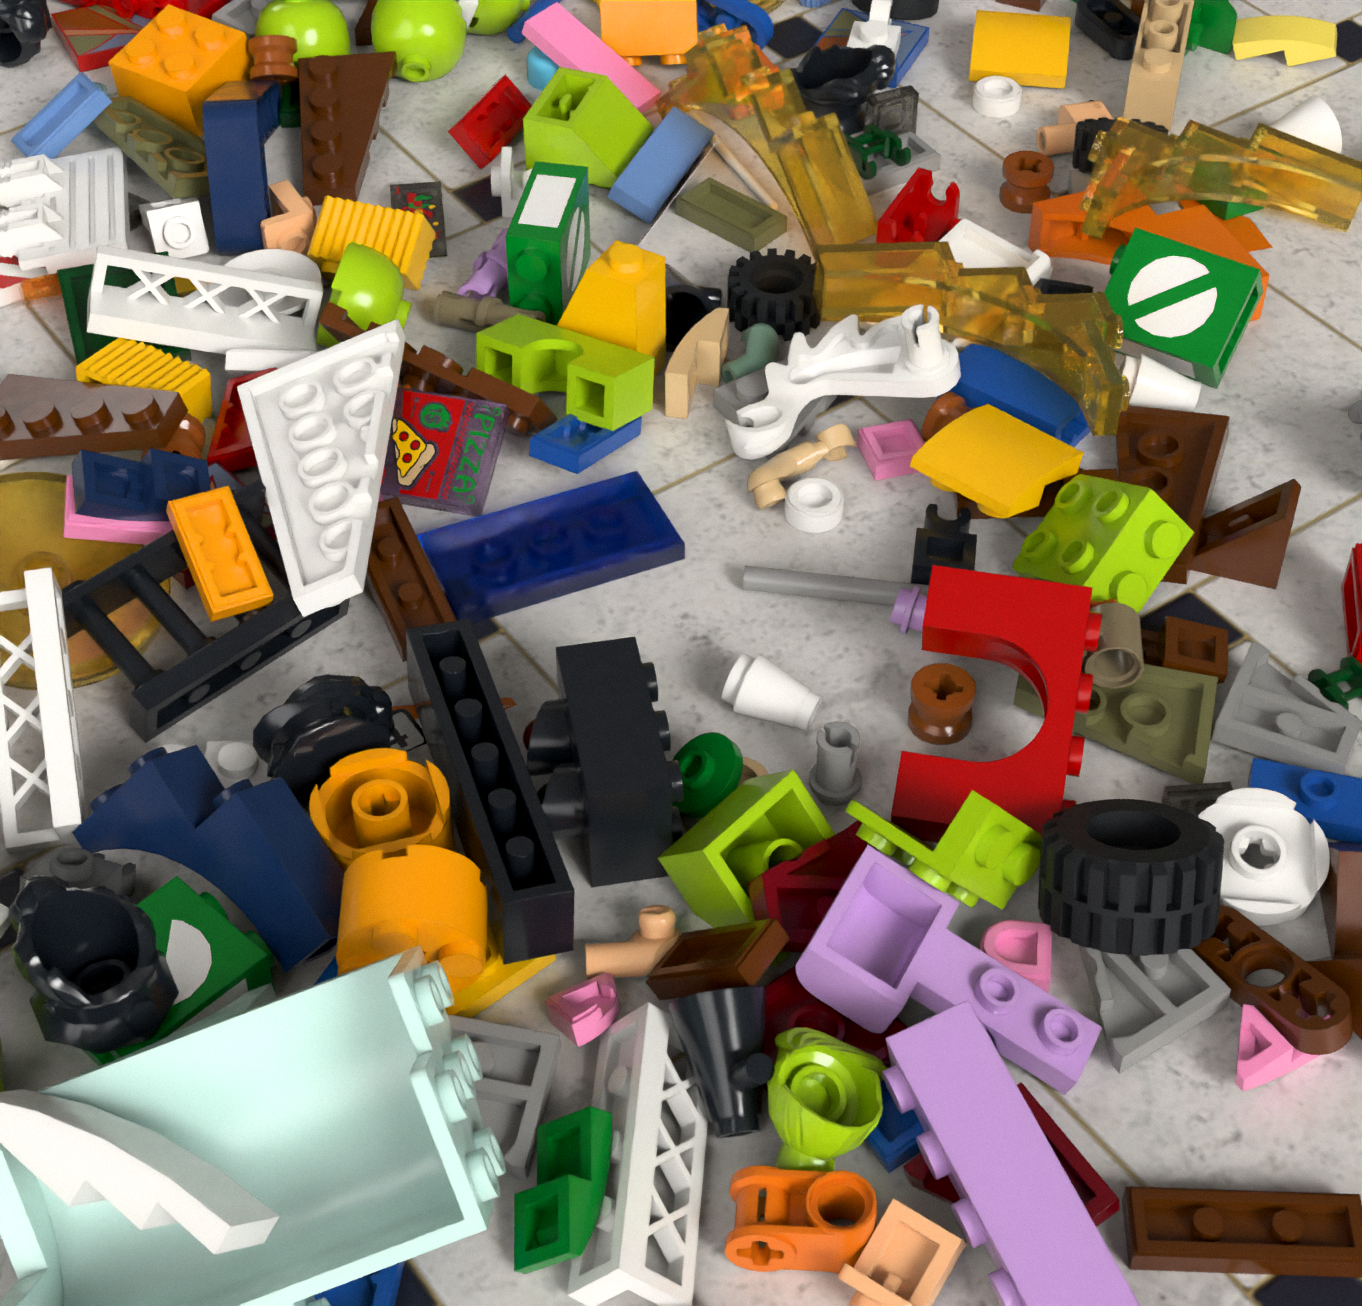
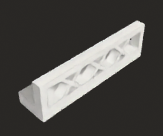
M98 244L87 300V332L225 355L226 351H230V349L316 351L314 328L323 296V283ZM107 265L132 269L141 279L128 288L104 285ZM173 277L190 279L198 290L181 298L169 296L161 287V284ZM234 286L245 288L253 299L239 307L224 305L216 294ZM285 296L307 299L302 318L279 314L272 304Z
M51 567L24 571L26 588L0 592V612L28 608L31 630L19 647L0 635V648L11 655L2 666L0 650V805L5 849L8 853L78 843L72 832L89 817L62 591ZM22 663L35 671L38 695L26 709H23L7 698L4 684ZM7 710L18 717L10 728ZM39 713H40L41 721L36 718ZM29 725L43 735L45 752L44 760L33 773L12 759L11 750L13 744ZM14 773L25 780V783L17 792ZM46 776L48 778V784L43 781L46 778ZM38 789L50 798L53 828L21 833L18 811L33 792Z
M650 1002L613 1023L600 1035L591 1106L612 1113L610 1166L602 1206L592 1235L582 1255L572 1259L567 1296L587 1306H597L626 1290H630L659 1306H692L708 1116L688 1063L686 1080L682 1082L667 1055L668 1044L684 1052L671 1015ZM665 1100L681 1127L680 1144L678 1146H675L660 1118L661 1105ZM659 1165L675 1194L674 1210L670 1214L653 1184L655 1167ZM651 1234L654 1235L668 1262L667 1278L645 1267L648 1236Z

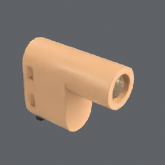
M1101 100L1061 105L1058 111L1059 124L1038 128V151L1046 156L1073 153L1077 122H1085V119L1090 118L1098 120L1101 117H1106L1109 120L1114 119Z

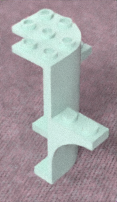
M418 945L279 999L276 997L272 984L269 983L243 993L239 998L217 1012L166 1038L102 1066L35 1091L89 1104L157 1132L219 1168L280 1217L264 1244L214 1255L180 1223L140 1230L108 1200L69 1207L0 1143V1235L18 1278V1281L0 1300V1306H331L326 1298L315 1300L314 1295L487 1230L494 1198L500 1196L497 1177L506 1173V1167L496 1136L490 1127L484 1128L477 1104L474 1082L482 1079L483 1074L476 1050L467 1034L455 1036L445 1008L454 1005V998L448 978L440 962L436 960L427 964L422 948Z

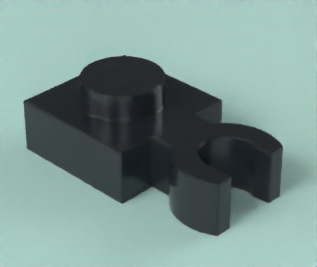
M937 504L928 505L925 513L924 528L916 529L910 583L929 585L932 565L975 571L977 534H969L971 512L968 508L961 507L958 519L945 520L937 515Z

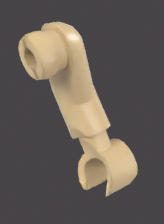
M845 424L834 425L818 433L815 436L816 442L805 441L775 455L756 468L749 475L747 481L748 493L753 492L756 506L762 510L784 501L786 491L780 482L812 470L821 459L838 461L847 458L848 453L845 446L857 447L849 428Z

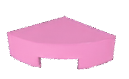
M602 973L548 997V1000H545L551 1023L578 1047L590 1042L606 1031L615 1022L621 1010L616 985L610 973Z

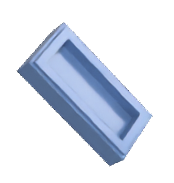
M79 72L12 138L11 142L26 157L44 154L48 158L53 159L112 101L83 72Z

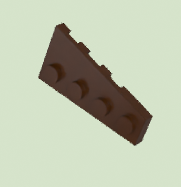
M396 51L298 58L304 196L310 199L313 206L322 205L327 195L333 198L339 197L343 200L349 199L353 202L358 200L370 160L369 149L372 140H376L380 127L379 116L382 107H386L390 94L389 83L391 78L395 77L397 71Z
M327 302L318 320L339 343L381 326L371 321L365 331L348 316L346 309L331 302ZM405 342L399 375L402 387L408 383L414 392L430 395L434 393L443 397L465 400L462 414L474 418L475 413L479 414L480 412L495 418L494 423L519 437H525L527 431L537 434L557 421L558 418L539 397L474 367H471L467 376L462 375L464 369L443 353L423 345L419 354H417V351ZM496 407H498L501 410V413L498 416L495 415L498 414L499 411L497 409L495 410V412L493 411Z
M8 374L0 385V460L76 455L81 449L102 453L166 448L188 409L179 392Z
M1114 404L1117 466L1120 482L1151 488L1194 531L1190 540L1161 580V582L1187 585L1228 439L1230 416Z

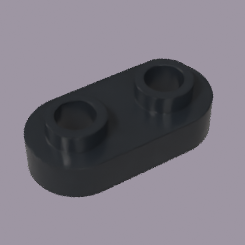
M1078 0L1075 15L1076 26L1104 51L1109 53L1112 58L1122 61L1132 60L1141 18L1119 0Z

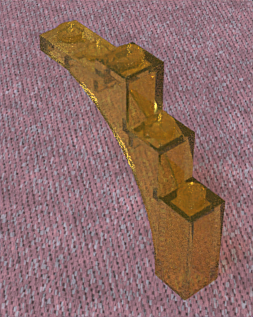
M719 24L700 32L697 35L699 42L684 54L688 64L686 69L687 75L669 82L667 85L670 91L655 102L661 119L665 118L673 106L684 113L699 109L720 119L748 143L775 178L803 230L815 260L859 244L876 235L877 220L836 113L834 112L816 119L813 111L807 112L791 69L787 68L771 74L768 66L762 67L747 25L727 30L725 24Z
M1118 116L1108 132L1102 130L1098 132L1092 144L1088 160L1094 162L1095 166L1079 209L1087 212L1081 232L1099 240L1102 239L1114 218L1130 210L1146 205L1180 200H1215L1261 206L1308 218L1347 232L1362 199V162L1262 123L1257 125L1251 138L1247 139L1242 136L1237 138L1196 121L1189 120L1180 136L1173 133L1167 135Z
M948 241L816 245L813 295L821 322L842 321L849 315L856 314L859 321L879 323L888 318L901 316L911 306L923 304L925 321L928 323L926 310L929 305L933 306L939 314L941 333L974 341L1025 363L1060 386L1079 404L1093 436L1116 435L1120 412L1126 411L1129 406L1130 388L1127 377L1125 375L1121 376L1115 365L1114 349H1120L1123 342L1122 318L1119 314H1114L1105 293L1042 294L1040 288H1034L1025 267L964 268L962 262L955 261Z

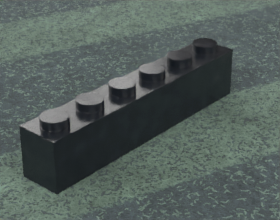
M470 619L406 629L408 689L434 765L443 773L448 783L452 817L465 855L481 870L480 881L484 886L486 884L488 886V921L503 965L573 951L574 888Z

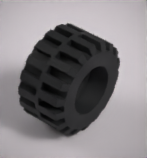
M1107 799L1073 805L1071 808L1062 809L1054 813L1053 818L1047 819L1043 825L1038 895L1039 916L1042 922L1050 925V930L1058 936L1071 939V942L1101 952L1147 956L1177 953L1180 949L1196 947L1201 944V940L1209 939L1215 933V926H1218L1224 856L1223 836L1216 832L1214 825L1209 821L1200 819L1196 814L1152 801Z

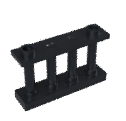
M259 479L239 491L233 489L231 493L259 560L282 583L289 593L269 607L264 606L233 615L239 622L238 626L221 637L211 636L207 638L160 586V583L188 567L174 530L164 534L90 579L74 581L61 590L67 639L85 630L134 685L135 688L131 692L130 726L145 743L348 613L350 598L345 599L336 606L321 609L305 617L302 616L293 600L279 543L260 524L263 519L266 487ZM138 598L188 654L187 657L166 671L163 669L155 670L107 615Z

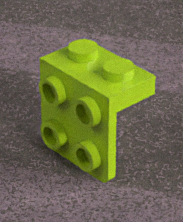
M1079 474L1059 490L1054 505L1037 529L1024 540L1021 552L1014 560L1012 568L1023 578L1093 587L1091 600L1117 599L1118 603L1133 608L1138 614L1190 540L1194 531L1151 488Z
M973 790L935 849L854 799H851L844 810L862 822V825L856 832L858 837L886 855L898 859L909 867L908 870L940 891L949 893L971 908L975 906L979 898H982L1003 910L1017 887L1024 885L1030 880L1040 863L1042 835Z

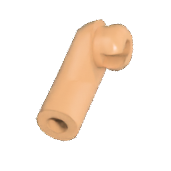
M664 905L647 906L639 913V929L626 942L585 943L587 979L602 973H610L613 978L642 977L650 974L680 936L679 929L675 928L676 915L674 911Z

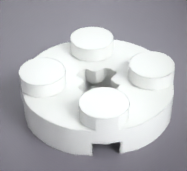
M1240 788L1219 796L1215 804L1207 807L1203 813L1201 811L1198 815L1200 819L1209 821L1214 825L1216 832L1222 834L1224 839L1220 905L1237 910L1256 925H1275L1285 921L1296 920L1307 910L1327 878L1330 865L1327 839L1317 822L1313 819L1312 823L1309 824L1302 814L1294 810L1296 802L1285 795L1261 788ZM1249 843L1260 845L1261 854L1273 857L1274 864H1266L1264 869H1257L1246 863L1240 854L1245 853Z

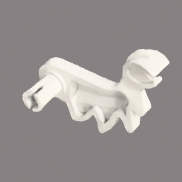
M914 305L906 309L901 316L885 319L872 326L864 335H861L858 316L851 314L832 326L814 348L807 344L804 333L798 332L794 334L790 344L788 365L775 362L766 365L765 375L769 391L767 397L762 401L749 404L736 411L740 426L729 420L725 421L735 454L742 459L754 460L773 453L789 439L801 410L810 401L823 396L854 395L928 398L939 396L951 390L961 377L959 355L953 344L941 339L938 311L929 305L926 310L928 323H926L924 305Z

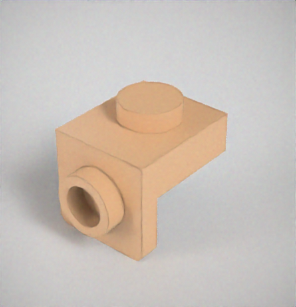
M288 180L268 185L273 217L264 219L260 223L264 249H285L307 256L317 224L316 213L310 199L307 196L301 197Z
M893 1198L854 1268L845 1263L837 1278L856 1289L849 1302L851 1306H932L964 1250L966 1243L961 1238Z

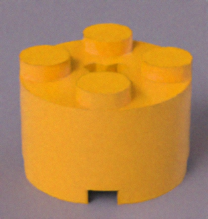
M375 748L351 754L334 764L330 768L331 777L326 780L319 790L316 784L310 795L309 810L311 822L344 873L357 858L383 848L382 859L406 856L407 845L424 844L456 852L450 791L446 778L439 768L426 760V766L408 760L407 751L394 748Z
M420 844L407 845L406 856L382 859L383 848L370 851L352 862L343 877L336 949L337 976L420 945L427 964L438 960L442 965L452 994L469 987L477 981L484 971L486 962L487 884L484 886L480 881L481 870L473 861L452 850Z

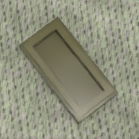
M710 177L676 199V215L748 252L761 250L787 232V216Z

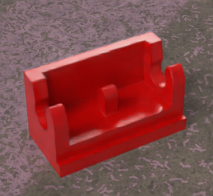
M917 168L877 221L874 270L900 277L962 220L958 219L960 191L955 182H951L945 192L946 200H938L931 192V187L934 184L932 171Z

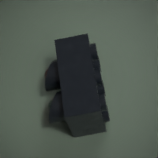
M636 637L556 647L558 699L548 700L542 704L536 719L531 720L525 727L522 738L524 747L528 752L527 769L530 776L552 774L549 782L545 783L537 791V795L555 840L581 836L592 888L667 877L669 875L658 860V857L683 836L678 806H672V803L682 802L684 792L678 761H667L664 751H670L671 749L670 730L665 710L654 711L652 702H658V685L653 662H641Z

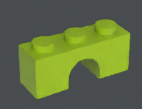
M521 314L514 315L476 333V369L531 394L545 391L566 393V416L572 414L577 416V420L614 431L652 410L655 357Z

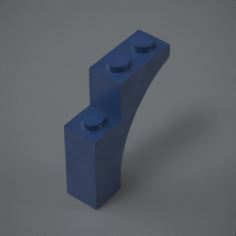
M197 745L168 753L164 747H159L142 755L129 766L128 770L132 776L124 784L116 785L97 796L90 803L93 813L72 832L82 849L91 853L113 849L142 850L171 859L198 873L222 891L244 913L263 937L286 973L332 952L337 947L342 885L345 873L282 777L255 786L252 785L249 779H245L225 789Z

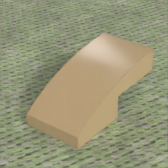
M718 307L707 314L690 329L676 347L665 371V417L688 419L697 384L720 385L722 378L721 367L726 363L728 355L729 308Z

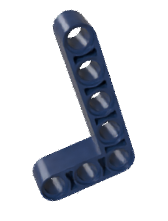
M277 79L227 81L203 102V128L216 250L219 256L242 255L264 249L260 223L264 219L271 218L264 144L281 125L279 115L281 96Z

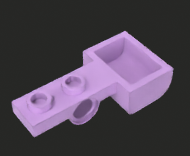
M867 845L796 963V975L803 987L822 1002L866 1030L876 1034L883 1033L904 1008L909 996L937 1014L969 999L998 1053L1065 1095L1078 1082L1102 1027L946 929L960 903Z

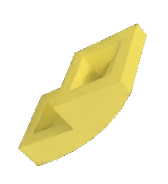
M1270 15L1236 20L1232 45L1236 61L1284 51L1287 66L1289 67L1336 57L1337 28L1334 23L1301 16Z

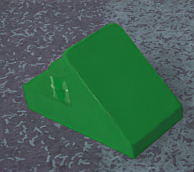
M1194 0L1185 55L1189 51H1195L1198 46L1223 54L1230 53L1237 12L1228 0Z

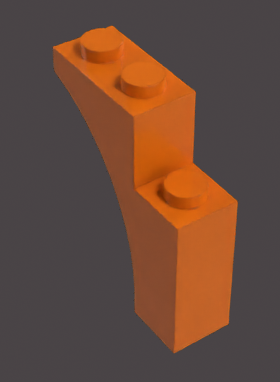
M1127 181L1033 203L1028 247L1032 252L1038 249L1047 254L1048 257L1080 259L1110 265L1120 244L1127 245L1136 227L1260 269L1263 294L1250 321L1260 319L1270 275L1204 204L1157 215Z

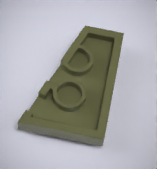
M1144 664V671L1141 677L1134 684L1127 687L1108 689L1093 683L1088 714L1075 712L1073 731L1202 788L1207 766L1218 677ZM1019 674L1013 705L1044 718L1042 705L1035 690Z

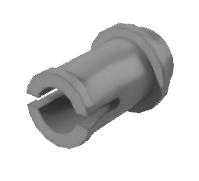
M835 721L824 725L825 732L821 729L817 732V764L810 771L809 785L811 791L822 803L830 806H841L851 801L861 789L862 776L856 767L860 735L858 730L852 725Z

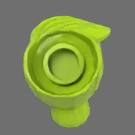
M807 1027L790 1028L775 1038L778 1053L774 1064L773 1077L768 1081V1112L777 1134L783 1141L775 1159L776 1166L783 1170L832 1172L836 1168V1158L859 1147L878 1125L883 1111L880 1081L884 1080L882 1071L888 1068L876 1056L824 1032Z

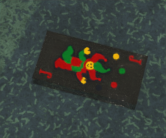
M441 181L390 185L391 208H398L402 211L408 210L412 213L418 212L424 215L435 231V240L432 242L429 258L447 256Z

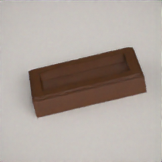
M765 919L682 933L676 943L648 975L646 984L659 1000L682 998L712 990L754 986L790 937L776 919Z

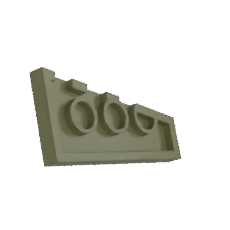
M131 96L108 97L112 102L92 121L173 199L210 196L206 148L203 139Z

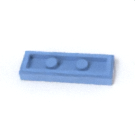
M673 106L613 184L607 197L646 223L651 224L708 147L715 132Z

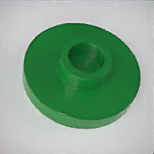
M716 732L701 734L687 742L672 759V761L677 760L679 763L684 792L683 801L672 803V806H678L680 814L688 818H702L737 788L743 771V757L739 747L725 735Z

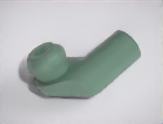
M760 322L744 330L741 341H745V355L723 364L721 367V375L725 384L760 370L771 362L776 363L778 361L780 341L774 328Z

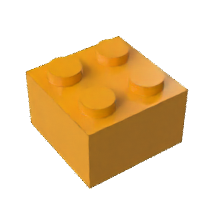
M169 4L108 62L119 97L131 96L198 137L204 134V100L227 81L250 80V69L254 66L252 56L248 50L245 32Z

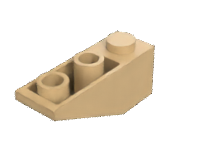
M1145 0L1129 74L1123 120L1140 119L1141 122L1151 121L1155 122V125H1163L1165 129L1171 131L1194 0Z

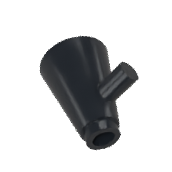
M665 263L666 352L674 353L676 347L690 329L707 314L721 306L722 291L720 288L696 286L675 268Z
M748 986L712 990L669 1002L667 1004L669 1013L709 1122L714 1124L716 1138H730L760 1132L759 1116H762L763 1084L770 1081L774 1074V1064L764 1054L766 988Z

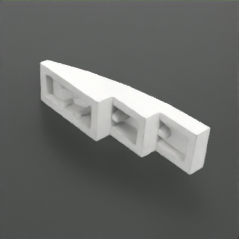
M26 1089L0 1092V1143L69 1207L108 1200L140 1230L180 1223L214 1255L264 1244L280 1217L219 1168L151 1129L85 1103Z

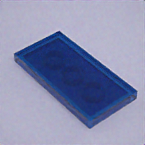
M638 471L416 535L456 620L470 619L471 624L685 559L684 541Z

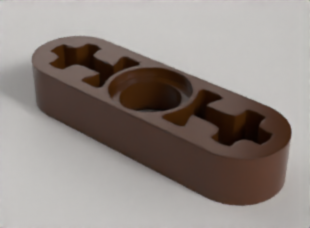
M1219 905L1218 926H1215V933L1209 939L1201 940V944L1191 948V950L1231 989L1230 998L1241 1007H1243V1004L1253 1005L1300 1052L1311 1055H1326L1343 1048L1349 1042L1353 1032L1350 999L1347 993L1240 912L1231 907ZM1227 938L1229 941V947L1223 943V941ZM1261 969L1276 970L1285 976L1277 984L1265 987L1250 984L1245 980L1251 973ZM1302 1010L1308 1013L1310 1017L1303 1019ZM1327 1015H1330V1018L1326 1020L1323 1019Z

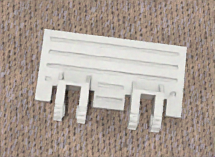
M120 147L53 159L41 154L14 159L10 163L6 161L3 164L0 163L1 207H10L9 210L3 209V211H0V255L4 256V258H12L13 255H16L21 271L46 267L48 276L58 274L57 270L94 264L98 244L131 250L128 168L124 151Z

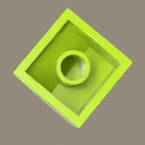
M794 769L746 779L662 853L658 860L693 913L716 928L753 922L754 916L748 884L763 872L785 860L788 861L796 857L805 849L823 839L826 840L834 836L835 833ZM779 952L769 966H778L792 952Z

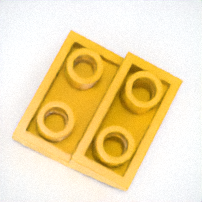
M977 10L969 81L977 82L988 76H1004L1013 79L1019 85L1065 89L1071 17Z
M986 404L963 414L937 432L912 456L910 467L930 477V483L936 488L947 492H958L975 501L981 512L995 518L1005 519L1038 507L1045 485L1077 474L1084 452L990 404Z

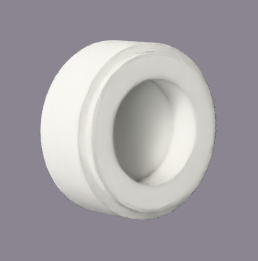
M988 76L982 78L974 85L972 106L977 112L985 116L996 118L1011 116L1020 109L1022 88L1016 81L1008 77Z
M806 478L793 483L787 489L784 515L788 523L794 528L809 533H821L835 528L841 522L844 510V494L836 484L821 478Z

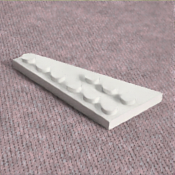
M398 319L237 386L262 483L266 487L265 494L293 600L303 617L321 609L336 606L345 599L362 593L364 589L406 339Z

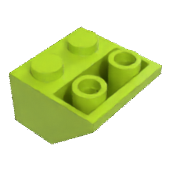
M559 67L523 118L526 171L533 168L535 161L588 167V183L599 188H612L619 176L652 135L654 127L606 75Z

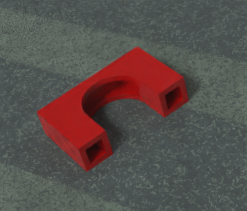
M932 565L922 625L921 650L985 659L1012 668L1022 675L1035 690L1042 705L1044 723L1037 735L1027 746L1011 756L995 761L974 762L901 751L891 811V822L922 841L939 843L973 790L1042 835L1043 825L1047 819L1053 818V814L1062 809L1071 808L1073 805H1076V801L1063 799L1066 775L1079 777L1085 737L1072 735L1075 712L1088 714L1094 674L1081 673L1083 652H1096L1099 640L1102 613L1089 611L1093 587Z

